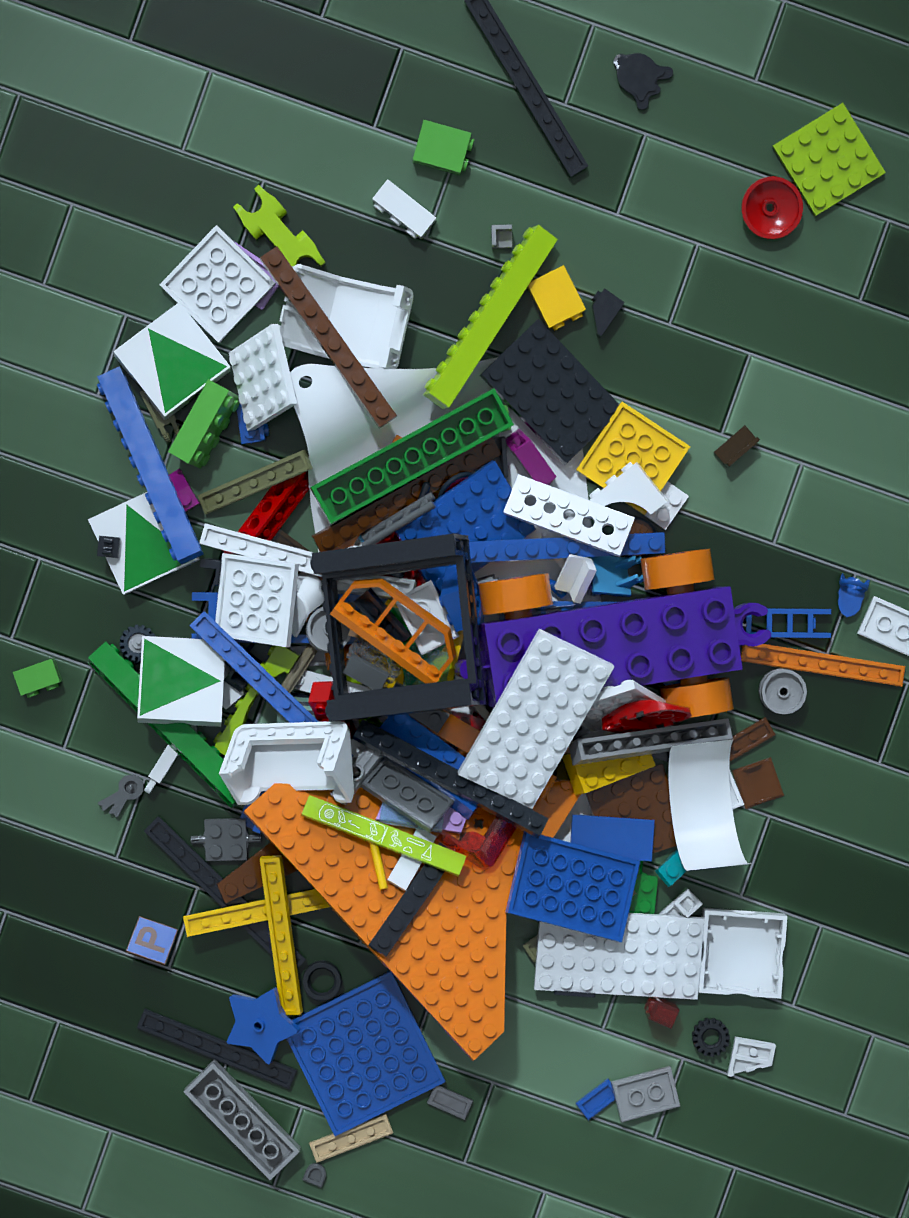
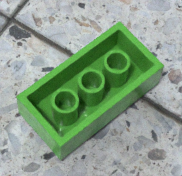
M208 379L168 452L201 469L202 466H205L210 458L209 453L212 448L217 446L220 440L219 435L222 430L227 428L230 422L229 417L232 412L237 410L240 404L239 396Z

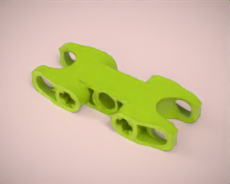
M258 185L254 188L262 200V206L259 211L254 213L247 212L238 203L233 206L250 234L256 240L265 234L275 247L278 246L291 266L295 267L299 260L304 257L312 258L321 267L325 264L315 243L303 230L294 236L280 219L287 214V211L274 196L267 193L261 186Z

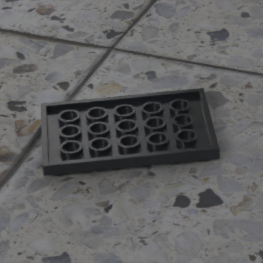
M539 319L480 374L481 378L492 389L495 388L500 398L564 465L610 422V418L620 405Z

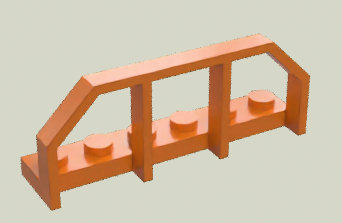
M382 578L354 580L330 613L331 616L425 684L438 682L442 673L456 656L451 628ZM379 587L392 596L393 599L376 622L373 623L367 616L360 614L350 604L344 602L353 589ZM397 601L424 620L405 646L401 641L389 635L383 628L378 627ZM428 623L444 634L449 658L439 670L422 659L419 654L409 649Z

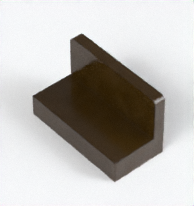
M744 425L713 453L727 468L760 439L755 437Z

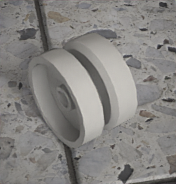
M323 607L315 610L309 617L306 625V637L310 645L317 651L328 653L327 644L329 639L325 630L327 619ZM341 623L344 647L351 636L348 635L350 629Z
M782 668L771 670L765 674L760 681L758 689L759 698L763 705L770 711L779 714H790L800 709L807 695L806 684L802 677L794 671ZM781 688H786L784 690L786 692L785 695L780 694Z

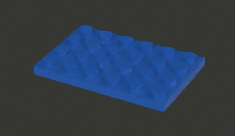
M492 460L434 500L436 508L399 529L395 534L400 541L454 533L468 535L470 542L524 539L535 531L536 528L532 524L503 513L512 488L506 478H504L497 463ZM490 562L471 563L473 572H477ZM451 566L418 570L425 582L432 581L438 595L441 596L442 577H444L445 569Z
M524 831L505 913L622 942L640 861L544 835L536 838Z

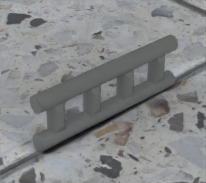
M428 493L362 533L361 536L364 539L361 543L362 546L374 545L436 508L433 502L435 499L433 493Z

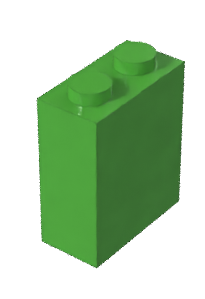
M423 120L413 163L461 175V171H466L469 159L465 157L467 151L472 150L474 139H471L470 132Z

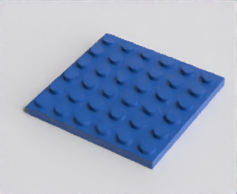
M391 971L292 1019L300 1027V1031L286 1039L334 1136L446 1082Z

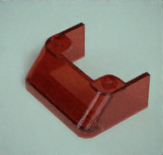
M496 816L484 836L471 831L466 833L462 840L459 841L442 830L436 837V840L451 850L465 855L468 861L479 868L489 869L495 864L517 827Z

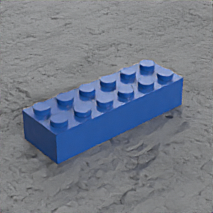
M408 714L388 716L379 727L459 770L465 759L463 755ZM409 770L454 800L451 808L467 820L477 810L478 806Z

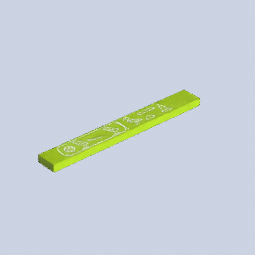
M309 795L301 815L458 877L466 859V856L311 795Z

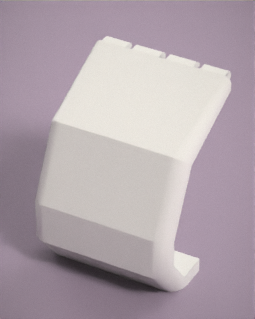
M296 264L295 267L292 266L362 366L378 369H396L398 367L413 302V291L410 288L397 285L396 288L380 286L337 276L301 264ZM285 296L284 301L286 305H283L280 316L282 324L281 326L279 325L283 346L330 359Z

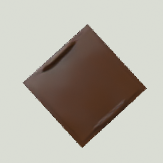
M771 757L732 770L745 809L784 796Z

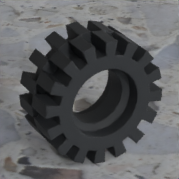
M712 1017L711 1019L704 1018L705 1020H700L698 1025L694 1026V1031H692L694 1046L705 1056L710 1055V1057H714V1055H721L720 1053L722 1051L725 1052V1048L729 1046L730 1035L727 1027L722 1021ZM710 1029L717 1031L719 1035L718 1041L713 1045H708L703 1040L704 1033Z

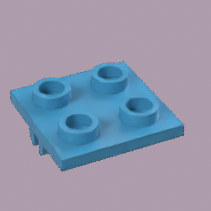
M635 555L629 558L615 556L588 557L592 559L597 570L591 581L592 593L630 597L631 587L643 582V575L638 577V574L628 577V569L635 564L641 563V556L637 559Z

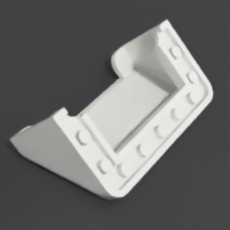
M342 721L241 725L233 733L219 775L238 805L252 804L259 798L261 791H267L274 783L290 784L296 791L334 790L333 796L337 802L351 803L354 795L350 730L347 724Z

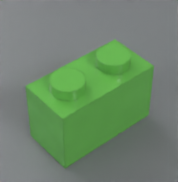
M55 658L13 672L21 696L26 694L27 698L39 694V689L46 687L47 691L57 688L59 687L58 683L62 682Z

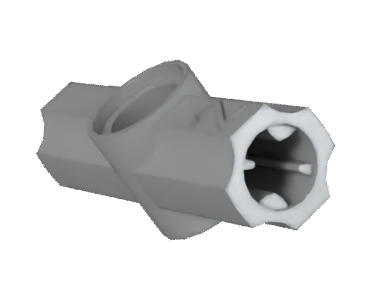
M367 746L356 761L352 763L353 775L356 772H361L358 778H353L354 794L383 757V755Z

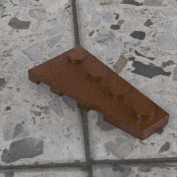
M269 842L216 885L224 903H228L263 887L260 858L262 856L282 855L284 876L298 870L273 843Z

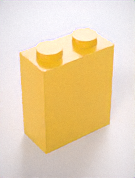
M564 265L531 281L527 286L548 329L553 328L555 331L565 326V321L569 319L575 321L583 317L582 313L585 312L586 308Z

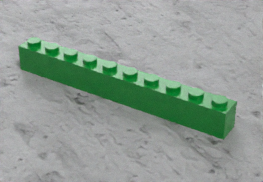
M105 642L88 657L87 663L138 714L140 674L133 669L134 665L127 658L124 660L119 655L120 651L116 646ZM147 723L230 808L237 804L219 775L224 761L220 757V751L215 746L210 747L205 742L206 738L200 731L195 732L191 727L192 725L186 723Z

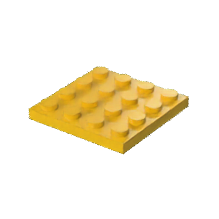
M621 402L610 418V422L604 427L576 471L602 488H605L607 486L605 482L613 475L619 477L623 473L621 469L629 462L632 464L638 462L658 489L662 491L691 446L624 402ZM625 502L644 516L648 512L637 504Z

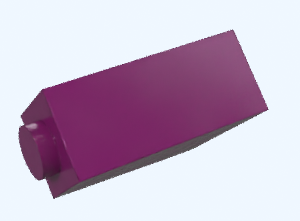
M517 429L506 438V446L530 478L549 486L557 476L533 442L520 429Z

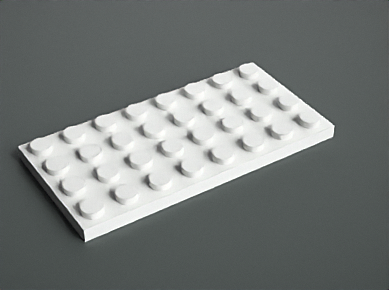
M539 629L460 766L458 775L532 809L614 669V665Z
M629 913L622 942L539 921L534 990L592 992L596 994L698 1000L704 917L689 916L687 918L686 916Z

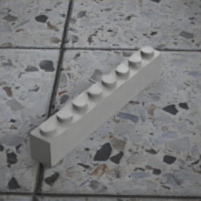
M729 719L579 739L569 745L572 764L580 765L670 752L672 746L731 740L733 737Z

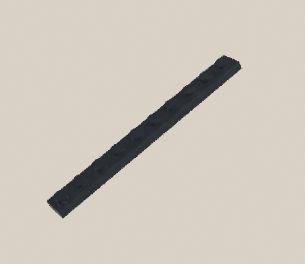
M464 0V3L570 178L588 168V164L488 0Z
M362 719L352 738L536 838L540 837L549 819L513 799L458 775L456 768Z
M160 816L144 830L221 907L225 908L248 903L242 896L224 903L216 885L224 878ZM268 921L242 925L273 956ZM294 947L298 968L306 958Z

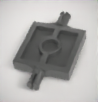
M246 818L205 819L203 836H191V844H203L206 852V861L247 860L249 843H261V834L249 835Z

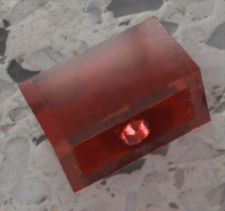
M661 997L648 998L644 1007L648 1019L672 1029L680 1011L675 1003Z

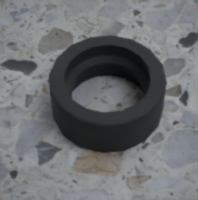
M321 960L308 966L304 972L302 983L308 996L314 1000L325 1001L336 996L340 990L342 978L337 966L329 961ZM317 969H327L334 976V985L327 992H317L310 984V977Z

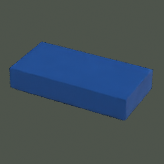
M609 1078L576 1102V1105L588 1120L615 1100Z

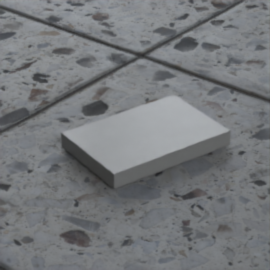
M671 1066L611 1081L620 1122L680 1107Z

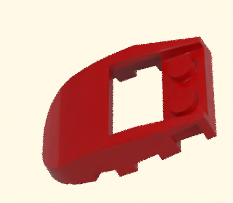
M639 700L621 705L602 718V730L621 734L657 729L656 726L664 724V727H669L673 725V721L681 722L691 717L692 714L690 707L655 700ZM644 712L645 717L638 720L636 714Z

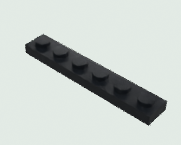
M441 842L438 844V845H440V846H442V847H445V848L449 849L448 847H446V846H445L444 844H442ZM424 864L368 946L383 957H386L445 871Z

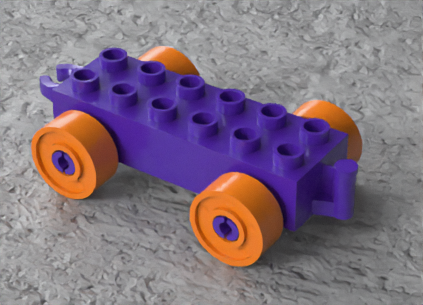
M710 549L640 559L645 590L666 588L667 595L533 615L532 608L553 605L548 573L479 583L483 615L505 613V620L480 623L478 625L483 680L486 683L489 707H495L537 631L541 629L612 663L614 669L603 688L621 685L626 680H633L640 685H648L680 679L678 684L659 688L660 696L666 700V703L690 707L691 717L733 710L729 678L707 679V675L743 669L739 645L759 646L771 637L769 630H758L754 634L746 633L743 629V620L749 615L756 617L764 616L767 614L768 609L759 603H744L734 608L730 586L694 590L693 583L715 580ZM461 659L455 663L454 673L464 679L468 678L466 659Z

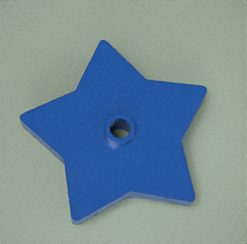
M277 988L269 990L258 998L236 994L229 997L235 1017V1024L228 1037L227 1044L251 1047L267 1064L272 1063L280 1041L300 1031V1027L287 1017L285 1010L281 1006Z

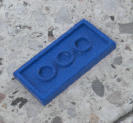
M572 814L570 843L633 860L652 861L655 820Z

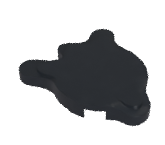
M641 53L618 54L613 61L620 87L634 97L639 110L647 108L649 97L660 93L661 88L658 86L657 81L669 79L673 75L671 67L659 66L650 57Z

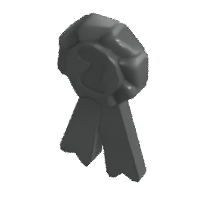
M125 775L119 782V791L99 801L98 805H101L102 811H105L114 804L109 814H114L115 817H118L127 800L137 799L144 791L143 781L136 775Z

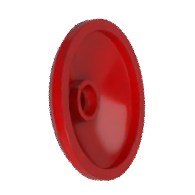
M770 176L755 181L747 189L742 199L741 213L746 226L754 234L767 239H777L788 235L797 227L803 213V201L800 192L790 181L781 177ZM768 204H772L773 209L770 212L766 209V206Z

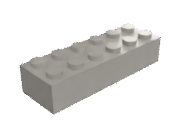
M215 1059L185 1087L183 1092L269 1180L300 1152L301 1146Z

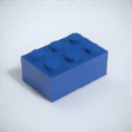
M456 565L445 569L439 601L442 608H446L448 612L447 619L449 624L453 625L455 631L458 632L463 630L457 569ZM472 569L477 623L480 625L482 607L479 583Z

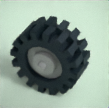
M135 625V627L130 626L120 637V651L123 657L127 658L130 662H135V664L141 662L142 636L155 637L151 629L145 628L144 625L142 627Z

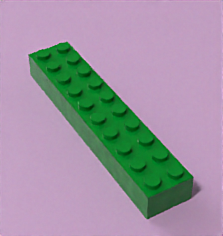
M495 388L315 484L310 489L329 524H332L508 429L514 423Z

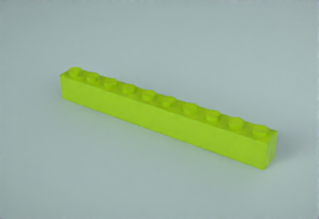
M540 225L532 228L529 227L523 234L524 240L512 251L513 257L502 266V274L491 283V291L480 300V308L478 311L475 310L469 317V325L467 328L464 327L458 334L459 340L456 345L453 344L448 349V357L437 366L435 377L426 383L424 387L426 391L423 395L441 409L451 406L558 239Z

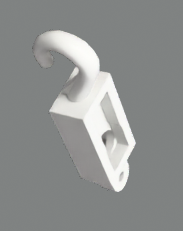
M192 725L191 727L197 732L196 725ZM167 745L148 776L151 780L144 790L148 794H150L157 782H162L178 756L169 745Z

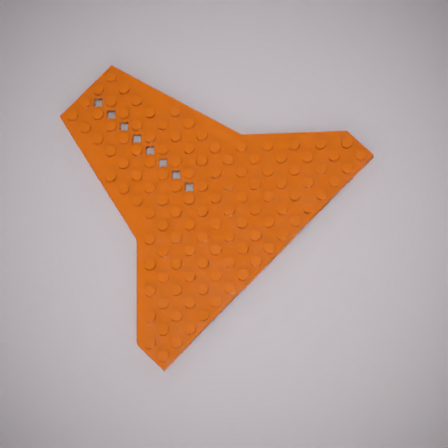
M569 746L565 751V754L570 753ZM570 781L555 782L545 799L539 797L532 810L549 818L541 835L554 838L581 794L575 795ZM274 783L243 813L302 874L381 963L419 1001L463 1052L474 1061L504 1032L505 910L524 831L493 814H489L488 811L480 807L477 808L469 820L466 819L461 831L462 834L466 833L468 835L467 839L469 841L467 843L466 841L460 842V835L457 833L432 830L430 833L436 836L434 844L438 845L441 842L448 848L452 847L453 851L466 856L460 875L458 877L444 872L389 954L383 957L368 945L405 893V891L387 881L401 854L379 846L388 889L380 890L368 841L301 816L309 795L373 820L377 817L382 801L363 788H359L353 795L352 802L347 803L345 806L337 802L330 795L333 790L296 791L290 784ZM474 819H481L483 821L482 829L480 827H474ZM378 821L411 835L417 829V827L411 825ZM421 863L410 884L412 883L418 872L421 870L424 863Z

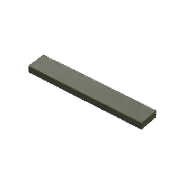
M302 450L197 496L206 515L313 469L306 450Z

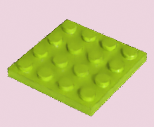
M841 103L772 146L814 216H817L886 173L844 103Z

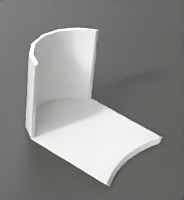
M305 572L299 573L297 579L292 626L294 637H298L309 614L325 601L324 592L321 589V580L317 576Z

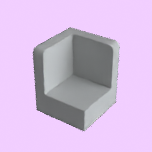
M512 225L491 226L492 249L512 248Z

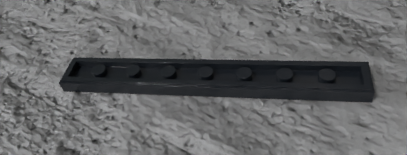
M146 1008L137 1026L140 1030L287 1089H290L297 1071L296 1068L276 1060L267 1064L256 1052L238 1045L227 1044L226 1040Z

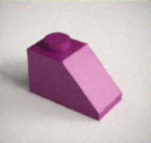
M180 468L169 474L185 512L201 504Z

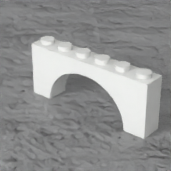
M629 462L621 469L623 473L619 477L613 475L605 482L607 486L604 489L600 490L597 488L589 495L591 498L589 501L602 506L615 502L634 503L647 510L650 515L668 501L638 462L635 464ZM572 513L570 516L565 514L563 518L571 521L575 518V514ZM586 518V519L583 521V523H582L583 526L585 525V523H586V521L588 520V518ZM548 530L541 533L543 538L564 537ZM556 558L554 560L563 569L567 558Z

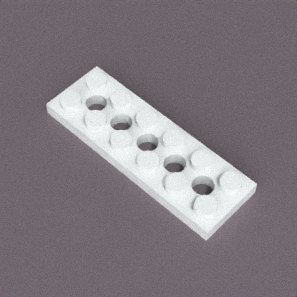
M521 475L517 477L503 512L507 516L618 557L621 556L635 521V517ZM527 497H534L536 504L534 506H527L524 501ZM547 504H553L556 510L548 514L544 511V507ZM566 511H572L575 514V518L567 521L563 518V514ZM586 518H591L595 522L591 528L584 527L582 523ZM610 525L613 527L614 532L611 535H605L602 532V528Z

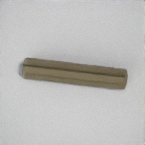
M310 644L306 646L281 684L289 693L292 692L317 653V650Z

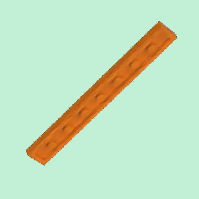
M767 644L759 646L742 645L741 661L901 687L903 685L905 666Z

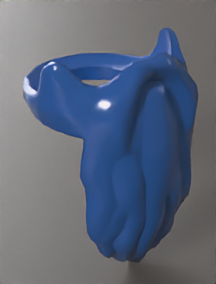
M841 574L838 605L844 616L855 615L860 610L865 596L864 593L869 588V579L862 583L859 579L853 577L845 579L844 574Z

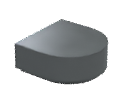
M320 1163L310 1164L302 1180L322 1187L326 1177L325 1167Z

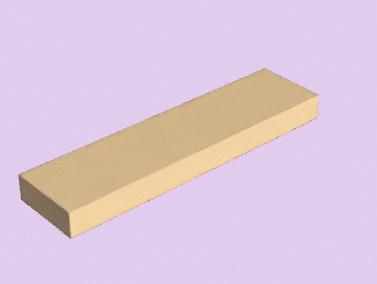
M384 1113L337 1136H334L332 1133L309 1142L317 1163L393 1134V1130L387 1114Z

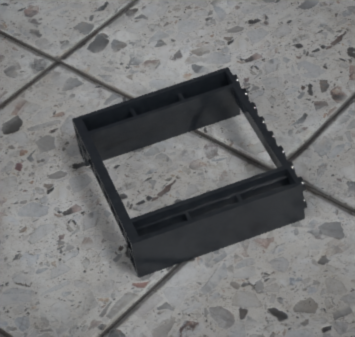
M453 533L312 553L311 569L314 574L322 575L321 589L324 592L325 599L323 609L327 619L325 630L329 639L327 650L331 658L329 670L333 678L331 690H333V696L335 697V700H327L325 708L329 722L486 705L468 535ZM456 565L468 678L348 693L346 674L343 673L345 670L341 622L330 615L339 601L337 581Z

